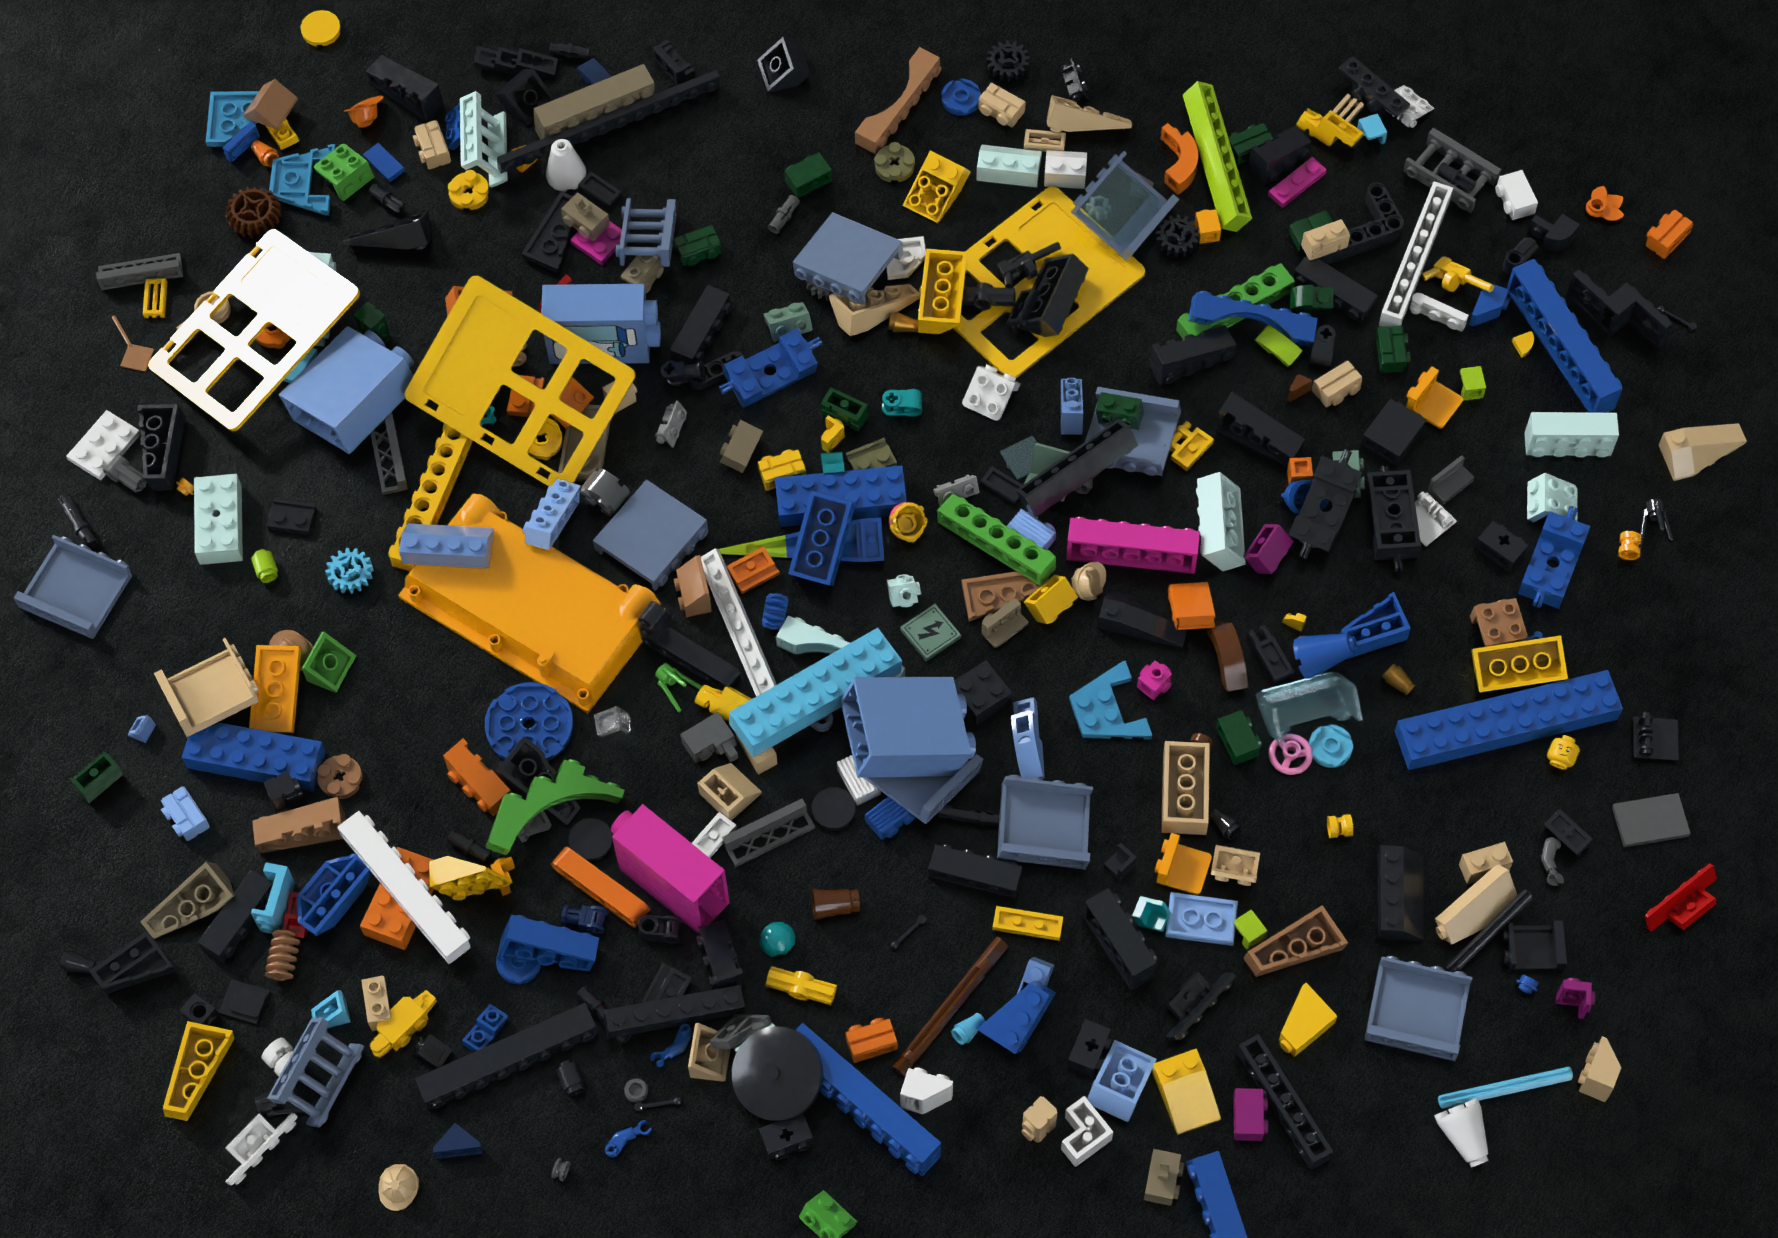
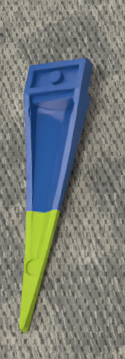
M881 518L851 521L841 561H884ZM799 532L718 550L721 554L748 555L764 546L770 557L793 558Z

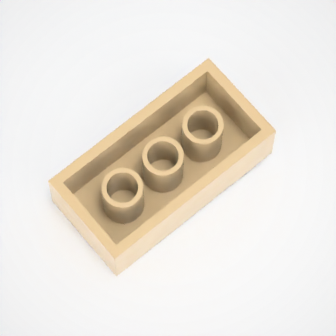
M1165 741L1163 752L1162 833L1207 834L1210 743Z

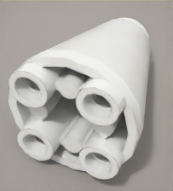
M1478 1098L1466 1102V1107H1464V1104H1460L1448 1109L1450 1114L1446 1110L1434 1115L1439 1127L1464 1160L1470 1163L1471 1167L1488 1161V1147L1483 1115Z

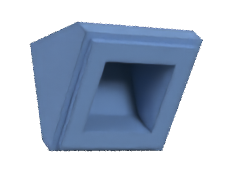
M148 715L137 717L128 736L146 743L156 724Z

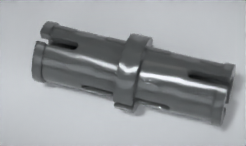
M793 195L788 196L783 206L777 209L776 216L768 225V229L771 232L778 234L786 221L792 218L791 214L800 204L797 197Z

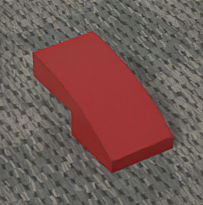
M290 892L282 930L295 933L297 938H305L307 929L298 923L297 895L299 893Z

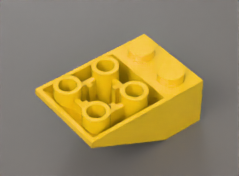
M930 151L903 206L939 223L962 190L970 171Z
M446 856L429 861L430 887L441 894L452 897L454 900H463L466 896L483 894L486 890L500 889L503 885L512 883V879L485 866Z

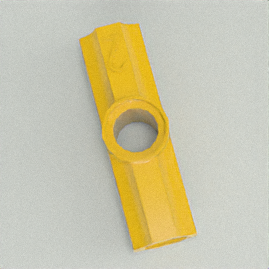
M771 966L766 980L767 987L787 992L795 999L804 1001L811 999L828 1005L832 1004L837 985L814 979L809 973L803 971L793 973Z

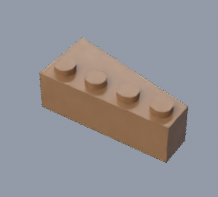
M338 797L253 820L254 840L258 852L265 853L343 839L337 827L346 819Z

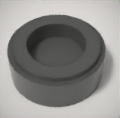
M638 1078L629 1080L624 1088L625 1096L632 1103L644 1101L648 1095L646 1083Z

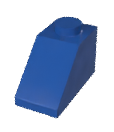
M1494 285L1492 292L1482 289L1469 325L1476 326L1499 317L1502 309L1506 310L1510 298H1507L1509 289Z

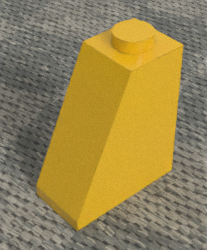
M1307 983L1302 986L1279 1038L1281 1048L1286 1053H1291L1294 1057L1333 1026L1337 1019V1015Z

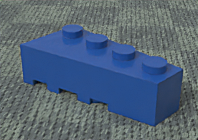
M1219 1151L1186 1161L1189 1176L1195 1187L1197 1200L1201 1203L1204 1222L1206 1225H1209L1212 1233L1210 1238H1247Z

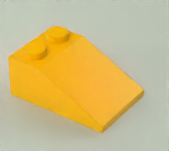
M1197 1049L1153 1064V1077L1177 1135L1221 1120L1206 1070Z

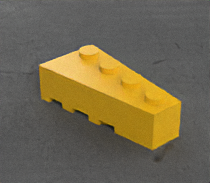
M187 1021L163 1105L165 1117L184 1121L189 1120L234 1041L232 1030Z

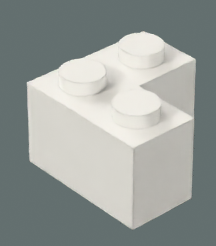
M1085 1096L1066 1109L1065 1118L1074 1128L1075 1132L1062 1141L1061 1150L1072 1164L1077 1167L1112 1141L1113 1131Z

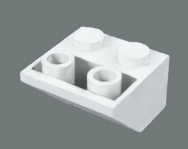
M908 1068L900 1093V1106L903 1109L924 1114L952 1100L953 1081L945 1075L937 1074L934 1076L927 1074L928 1072L921 1068Z

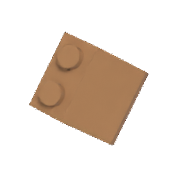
M698 555L676 570L677 578L674 579L675 589L680 591L682 596L678 598L680 610H685L686 617L712 612L701 556Z

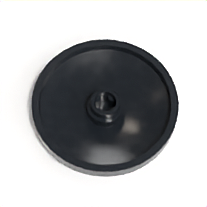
M767 1027L750 1035L739 1047L732 1065V1083L739 1101L749 1112L766 1120H788L804 1113L816 1100L823 1082V1064L817 1048L804 1034L787 1027Z

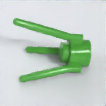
M667 663L661 665L655 674L659 679L657 684L664 690L678 713L682 710L667 685L672 686L678 682L685 687L686 683L684 681L699 690L703 687Z

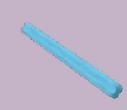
M1570 1067L1560 1068L1439 1096L1438 1103L1444 1109L1465 1104L1476 1098L1480 1101L1570 1081L1573 1078V1073Z

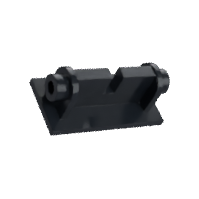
M1071 58L1072 64H1066L1062 69L1066 84L1073 82L1067 85L1070 98L1073 101H1079L1082 96H1085L1089 100L1087 91H1090L1086 80L1082 78V75H1084L1083 68L1080 63L1076 64Z

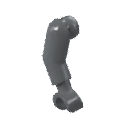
M1553 837L1545 840L1541 861L1546 872L1549 873L1547 882L1552 886H1558L1556 881L1563 884L1564 878L1560 873H1557L1554 857L1556 850L1561 847V842Z

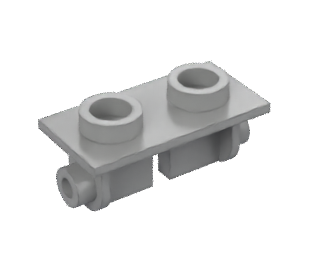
M679 401L667 406L662 419L663 423L667 424H660L655 435L658 443L663 444L664 441H667L671 447H674L687 411Z
M968 474L965 477L954 480V484L948 482L940 486L937 485V488L933 489L935 496L938 497L939 506L941 507L952 494L962 498L978 494L977 477L974 475L969 476Z

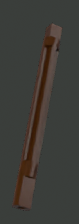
M996 937L892 1066L899 1075L905 1076L907 1074L908 1068L911 1069L1009 947L1001 938Z

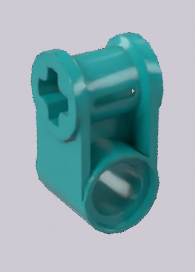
M917 389L888 390L883 394L882 412L887 416L913 417L922 413L921 391Z

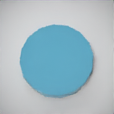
M1337 725L1317 728L1309 740L1313 760L1327 768H1336L1344 765L1350 759L1353 751L1350 734Z

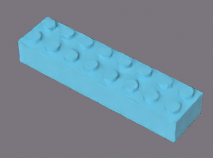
M876 628L730 711L729 725L754 758L842 707L841 698L854 677H894L901 673L902 659L881 631Z

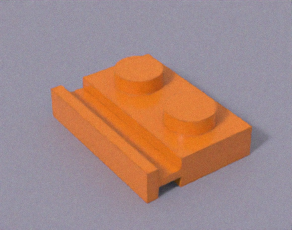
M519 375L539 388L544 389V378L536 379L532 376ZM511 389L507 408L508 415L529 417L535 408V403Z
M764 546L727 566V570L735 584L739 587L741 594L765 583L780 573Z

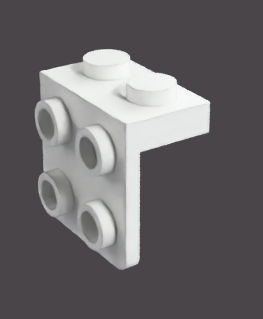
M986 364L985 367H977L962 404L997 421L1001 419L1012 392L1018 391L1020 383L1015 381L1016 377L1007 373L1003 376L997 373V368Z

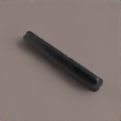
M1524 889L1446 966V969L1452 973L1460 971L1532 900V894Z

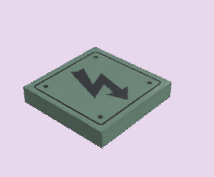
M936 604L900 627V631L926 662L961 638V634Z

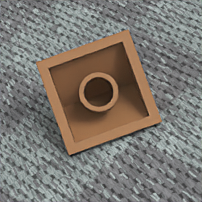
M274 79L262 86L243 114V117L278 130L298 98Z

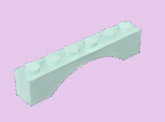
M787 616L776 636L778 647L796 655L807 652L832 654L850 644L839 635H831L819 626L813 627L806 624L801 618ZM903 665L901 673L894 677H905V667Z

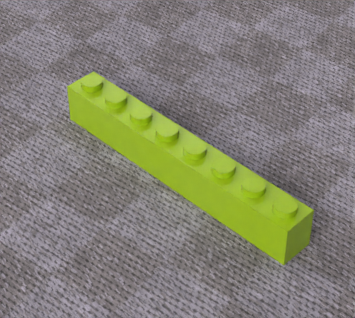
M1197 81L1183 94L1185 106L1221 229L1238 232L1252 219L1213 85Z

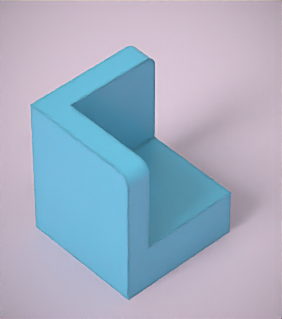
M1378 114L1359 119L1357 128L1364 132L1362 136L1366 135L1368 140L1378 138L1380 144L1385 143L1387 131Z

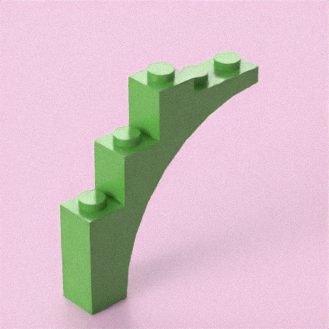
M572 759L564 760L560 766L555 783L544 776L534 777L526 800H523L522 796L518 794L505 793L486 848L507 855L522 828L537 814L549 807L578 799H598L618 804L625 790L615 783L608 782L606 784L601 782L595 776H584L585 767L581 766L580 762Z

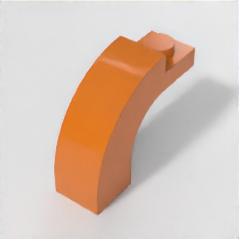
M1167 123L1162 127L1161 140L1177 154L1179 160L1165 171L1164 183L1179 195L1194 180L1197 171L1198 148L1194 138L1188 131L1181 136L1178 129L1173 128Z

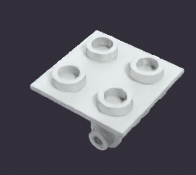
M1403 85L1394 90L1410 103V107L1397 117L1407 127L1414 128L1417 124L1416 119L1434 110V107L1427 100L1419 97L1411 88Z
M1421 492L1417 496L1418 500L1415 502L1420 541L1427 547L1457 521L1429 493Z

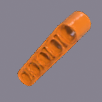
M564 847L551 863V866L559 874L633 927H636L641 917L650 911L645 902L569 847Z

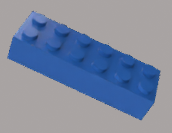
M903 466L775 478L780 527L802 525L811 491L855 502L856 506L852 520L889 517L895 506L907 502Z
M217 722L188 737L182 760L188 769L263 783L287 772L290 774L291 779L296 777L301 790L314 792L317 784V769L323 764L326 751L321 741Z

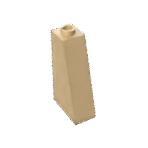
M1499 864L1494 866L1437 916L1435 920L1438 925L1436 927L1438 936L1442 940L1444 939L1450 944H1454L1484 929L1518 896L1509 870Z

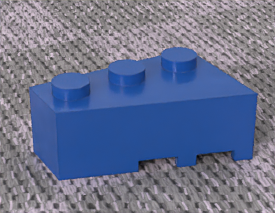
M1392 592L1381 603L1374 605L1370 611L1364 615L1362 614L1341 629L1340 634L1349 633L1351 637L1354 636L1356 638L1358 648L1355 649V654L1349 657L1352 658L1407 640L1411 628L1395 593Z
M1038 981L1031 982L977 1030L1014 1054L1022 1052L1056 992Z

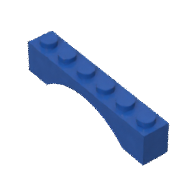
M1199 291L1192 297L1189 322L1210 325L1226 318H1251L1272 326L1296 345L1309 347L1314 343L1318 318L1311 317V314H1295L1285 308L1279 310L1272 309L1270 305H1254L1248 300H1231V297L1225 295L1217 297L1207 291Z

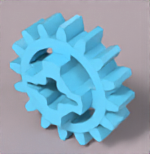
M346 548L345 553L339 550V556L335 557L332 555V562H327L326 564L328 570H325L329 584H332L335 590L340 588L342 593L349 589L350 593L353 594L355 588L358 591H362L361 585L368 586L367 579L373 578L371 572L374 570L370 558H366L365 552L359 554L357 548L353 552ZM336 573L341 577V580L336 577Z

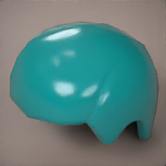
M773 922L762 931L759 945L762 951L770 957L786 955L795 945L796 936L792 927L788 924Z

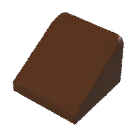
M1298 374L1289 389L1288 401L1291 402L1309 392L1312 380Z

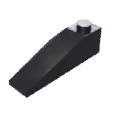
M524 736L494 772L506 786L525 799L535 776L547 777L553 783H555L557 778V772L551 767L542 750ZM571 800L551 806L544 811L567 826L579 811L580 806L576 800Z

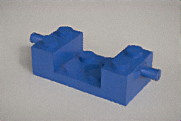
M797 328L780 336L778 344L747 359L740 356L724 364L723 373L728 382L719 386L722 394L733 390L740 404L745 408L815 373L818 362L812 354V349L822 345L819 337L807 342ZM766 367H773L776 373L770 376L765 374L764 369Z
M1574 506L1569 507L1566 516L1550 511L1548 513L1518 592L1522 596L1533 599L1532 604L1535 607L1537 601H1539L1538 608L1542 606V603L1560 608L1590 529L1589 525L1575 520L1578 509L1575 507L1573 514H1571ZM1547 561H1556L1558 563V567H1550L1547 564Z

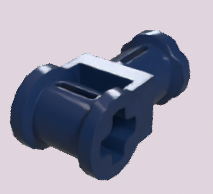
M564 905L561 925H578L580 930L592 934H603L605 930L603 927L605 916H608L609 911L600 906L589 907L582 905L580 910Z

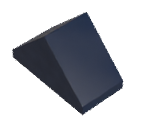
M454 1123L433 1147V1152L436 1159L482 1154L483 1149L478 1140Z

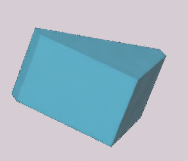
M337 990L311 1009L313 1018H323L330 1023L327 1028L351 1022L347 1003L341 990Z

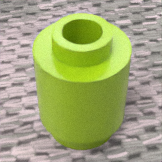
M265 549L256 551L251 561L257 578L263 583L275 580L278 569L272 552Z

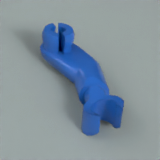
M685 1023L679 1027L673 1045L665 1048V1051L651 1054V1061H654L656 1058L661 1059L656 1062L657 1067H662L665 1059H671L686 1050L693 1034L690 1025Z
M642 1120L635 1128L630 1127L615 1133L605 1147L606 1154L610 1157H616L627 1141L636 1138L639 1134L649 1135L652 1132V1128L648 1129L647 1132H642V1125L647 1123L646 1120Z

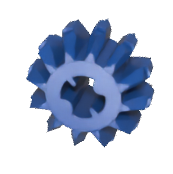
M770 593L766 597L762 619L763 627L771 630L781 629L786 619L787 596Z

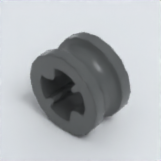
M558 1158L553 1167L551 1177L554 1179L559 1177V1180L563 1182L568 1174L570 1161L563 1162L562 1158Z

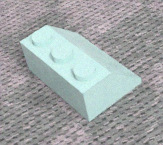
M982 145L977 163V181L1037 187L1042 151Z

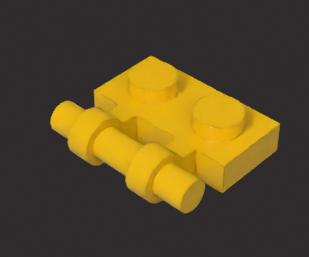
M1185 421L1176 428L1170 451L1174 452L1170 459L1186 471L1192 467L1214 442L1212 437L1198 427L1193 432L1189 431L1192 425L1188 421ZM1181 438L1186 439L1181 445L1177 443Z

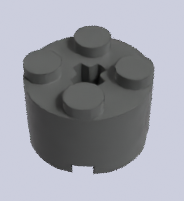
M595 468L580 489L581 494L585 496L584 500L593 507L595 505L600 506L601 511L608 517L616 513L630 494L629 489L625 485L622 487L619 485L618 478L602 468L599 470Z

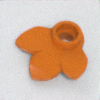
M1604 186L1598 187L1591 193V200L1586 204V211L1590 216L1603 217L1608 221L1620 220L1624 216L1619 210L1623 202V196L1607 195Z

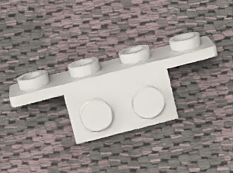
M291 1113L274 1129L258 1114L225 1148L241 1163L225 1182L228 1185L239 1184L247 1175L244 1172L250 1166L254 1168L263 1159L261 1155L267 1149L272 1150L279 1143L278 1137L283 1132L288 1133L293 1129L298 1116L295 1113Z

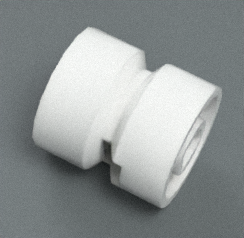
M279 1038L264 1050L261 1058L270 1068H275L274 1072L280 1076L293 1052V1048L284 1038Z

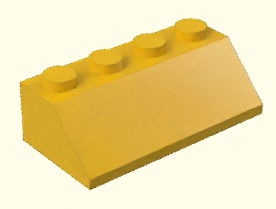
M926 249L918 314V333L940 334L960 325L967 252Z
M1561 636L1471 650L1479 692L1568 679Z

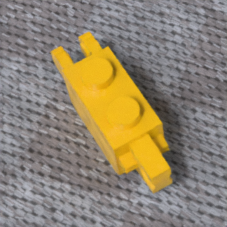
M427 990L414 999L403 997L390 1010V1020L377 1022L379 1034L370 1043L373 1055L380 1058L392 1048L397 1051L400 1047H405L409 1043L411 1036L426 1026L429 1019L427 1014L437 1002L436 998Z

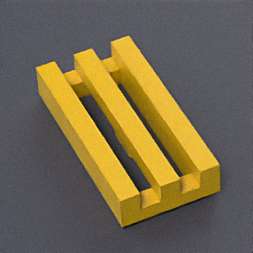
M166 278L145 279L144 318H148V316H152V318H157V316L165 318ZM151 284H154L152 310H149ZM159 284H161L159 310H157Z

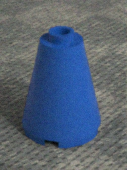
M1349 633L1299 636L1297 639H1294L1293 648L1295 659H1300L1302 666L1298 667L1302 675L1306 679H1310L1354 655L1358 644L1354 636L1351 637Z

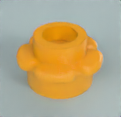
M183 477L179 482H176L179 485L177 490L185 496H188L189 493L194 495V486Z

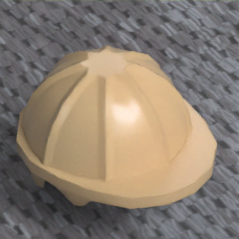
M1097 561L1090 562L1075 571L1071 578L1072 588L1080 599L1086 601L1095 600L1103 592V586L1106 582V570L1103 564Z
M394 1164L384 1170L379 1181V1197L386 1208L399 1211L405 1209L413 1201L419 1188V1178L415 1171L406 1164Z

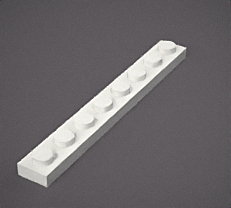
M715 548L701 557L705 577L757 697L777 684L721 553Z

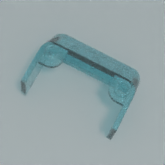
M1338 672L1325 673L1314 678L1299 680L1256 693L1257 702L1268 733L1277 742H1282V737L1286 736L1287 732L1290 731V726L1330 715L1336 718V720L1342 721L1352 715L1358 721L1363 720L1356 686Z

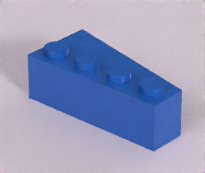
M511 915L501 936L497 959L505 960L507 956L516 958V962L525 963L526 959L537 960L539 965L544 966L559 963L560 968L590 971L595 962L599 937L592 936L589 933L572 931L567 927L553 926L544 921L527 919L522 915Z

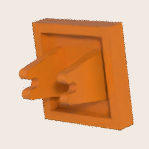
M571 377L560 396L562 402L579 412H582L594 398L573 377ZM550 414L563 427L568 428L571 425L556 415Z

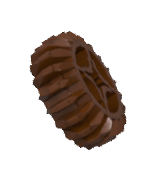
M256 185L253 189L247 186L245 191L239 189V194H233V199H229L228 206H226V218L229 221V226L237 234L241 233L243 237L248 234L251 239L255 234L260 237L261 233H267L268 229L274 230V224H279V218L281 217V205L277 196L272 195L273 192L271 190L266 191L264 186L261 189H258Z

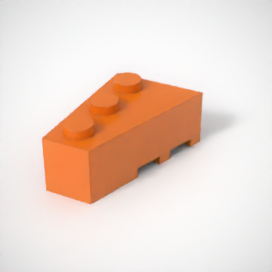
M462 738L443 755L448 769L447 775L455 784L459 782L463 786L462 790L469 798L473 796L478 801L477 805L485 813L488 811L494 816L499 810L505 793L510 794L511 790L492 769L489 770L480 761L482 758L478 754L474 756L468 750V743Z

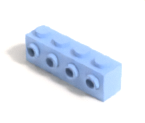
M556 479L554 484L548 487L545 498H541L538 509L533 510L530 521L524 525L525 544L550 550L579 504L580 485Z

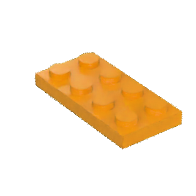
M256 645L253 680L259 689V692L256 693L259 702L251 705L249 728L273 733L294 734L301 658L300 646Z

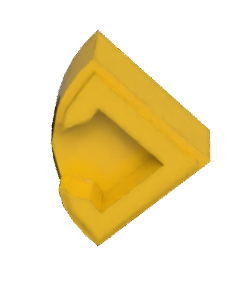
M1532 331L1512 339V343L1521 358L1525 357L1533 346L1534 335Z
M1288 613L1282 623L1301 632L1307 617L1300 613H1297L1296 616Z

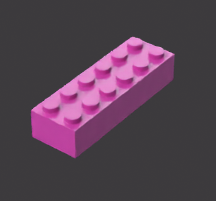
M1070 518L1066 560L1089 563L1097 561L1108 565L1195 574L1200 531L1190 528L1173 529L1170 526L1154 527L1149 524L1136 525L1125 521L1117 523L1109 522L1105 519Z

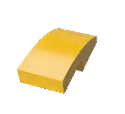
M286 118L278 130L266 126L281 150L299 142L296 133L289 126Z

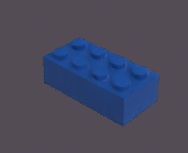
M815 491L810 492L788 574L834 586L855 510V502Z

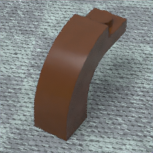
M1216 621L1215 628H1206L1217 653L1221 682L1227 692L1248 688L1244 657L1236 630L1232 622Z

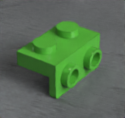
M824 1190L808 1201L799 1215V1218L820 1238H841L854 1228L857 1223Z

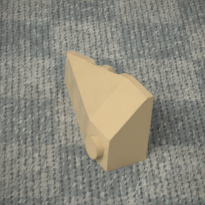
M1051 96L1047 125L1054 132L1061 133L1062 130L1073 132L1125 129L1132 127L1131 120L1108 112H1104L1101 115L1093 107L1088 106L1083 109L1075 101Z
M910 284L886 286L884 290H873L871 287L865 294V305L852 302L841 295H829L837 322L849 336L870 330L888 319L890 313L895 314L921 297V294Z
M1739 423L1688 427L1665 432L1660 440L1659 447L1673 481L1695 476L1700 470L1708 465L1711 466L1716 460L1730 454L1747 441Z

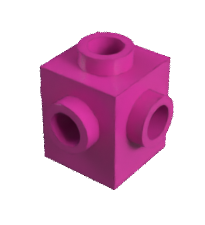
M1154 661L1150 666L1147 664L1141 670V676L1137 682V688L1152 700H1155L1161 692L1165 693L1171 687L1172 673L1166 665Z

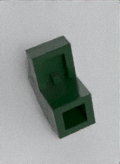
M1313 285L1293 287L1289 292V310L1292 311L1291 313H1310L1311 309L1332 310L1333 288L1313 287Z

